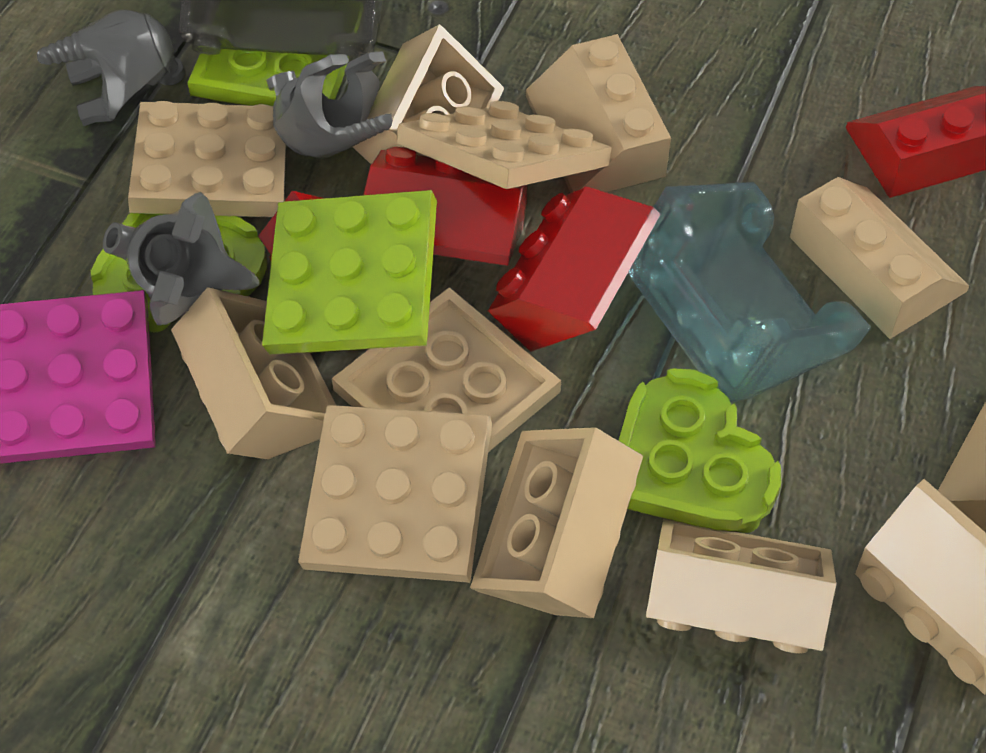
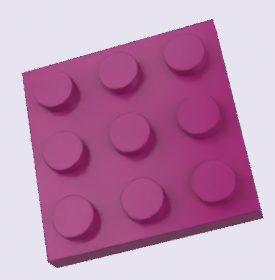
M144 290L0 304V464L156 447L148 302Z

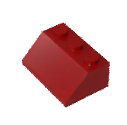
M973 86L847 122L846 130L889 198L986 170V86Z
M391 147L379 152L370 166L364 195L432 190L437 200L433 255L505 266L509 265L524 226L528 185L504 189L431 157L416 155V151L406 147Z
M587 186L568 195L564 193L557 194L544 206L541 212V216L544 219L538 229L531 233L519 247L521 257L515 267L505 273L497 283L496 291L498 295L488 309V312L530 352L596 330L660 216V213L654 207Z

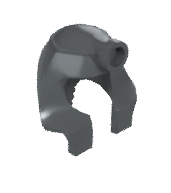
M131 10L113 11L90 23L88 26L79 29L77 32H73L71 36H66L63 40H57L56 43H50L47 47H42L37 52V59L41 64L67 63L66 68L72 86L87 82L102 74V96L76 106L83 126L95 122L113 121L120 108L128 99L146 84L155 86L160 81L164 85H174L179 83L185 76V68L181 60L173 55L172 42L165 27L158 20L151 17L150 14Z
M383 51L364 54L349 63L346 54L329 55L305 66L299 78H296L294 71L279 73L268 78L266 81L269 90L276 93L273 107V126L282 141L298 154L321 159L331 157L382 133L384 130H389L393 123L392 113L368 119L380 84L372 69L386 62ZM347 64L344 70L348 81L346 93L340 100L329 99L322 93L326 75Z
M202 192L195 193L185 199L180 209L175 213L155 216L137 228L114 222L107 228L103 238L104 251L126 260L130 273L136 283L147 292L150 299V310L157 325H166L189 311V308L207 287L217 290H249L259 285V280L253 272L227 255L214 212L208 198Z

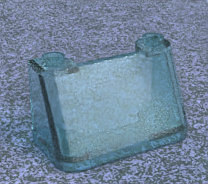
M754 182L665 187L654 205L660 216L632 264L629 274L697 370L714 377L718 381L717 388L728 396L730 402L753 398L852 351L871 329L856 308L848 302L834 301L826 303L815 315L762 247L773 229L774 214L769 200Z

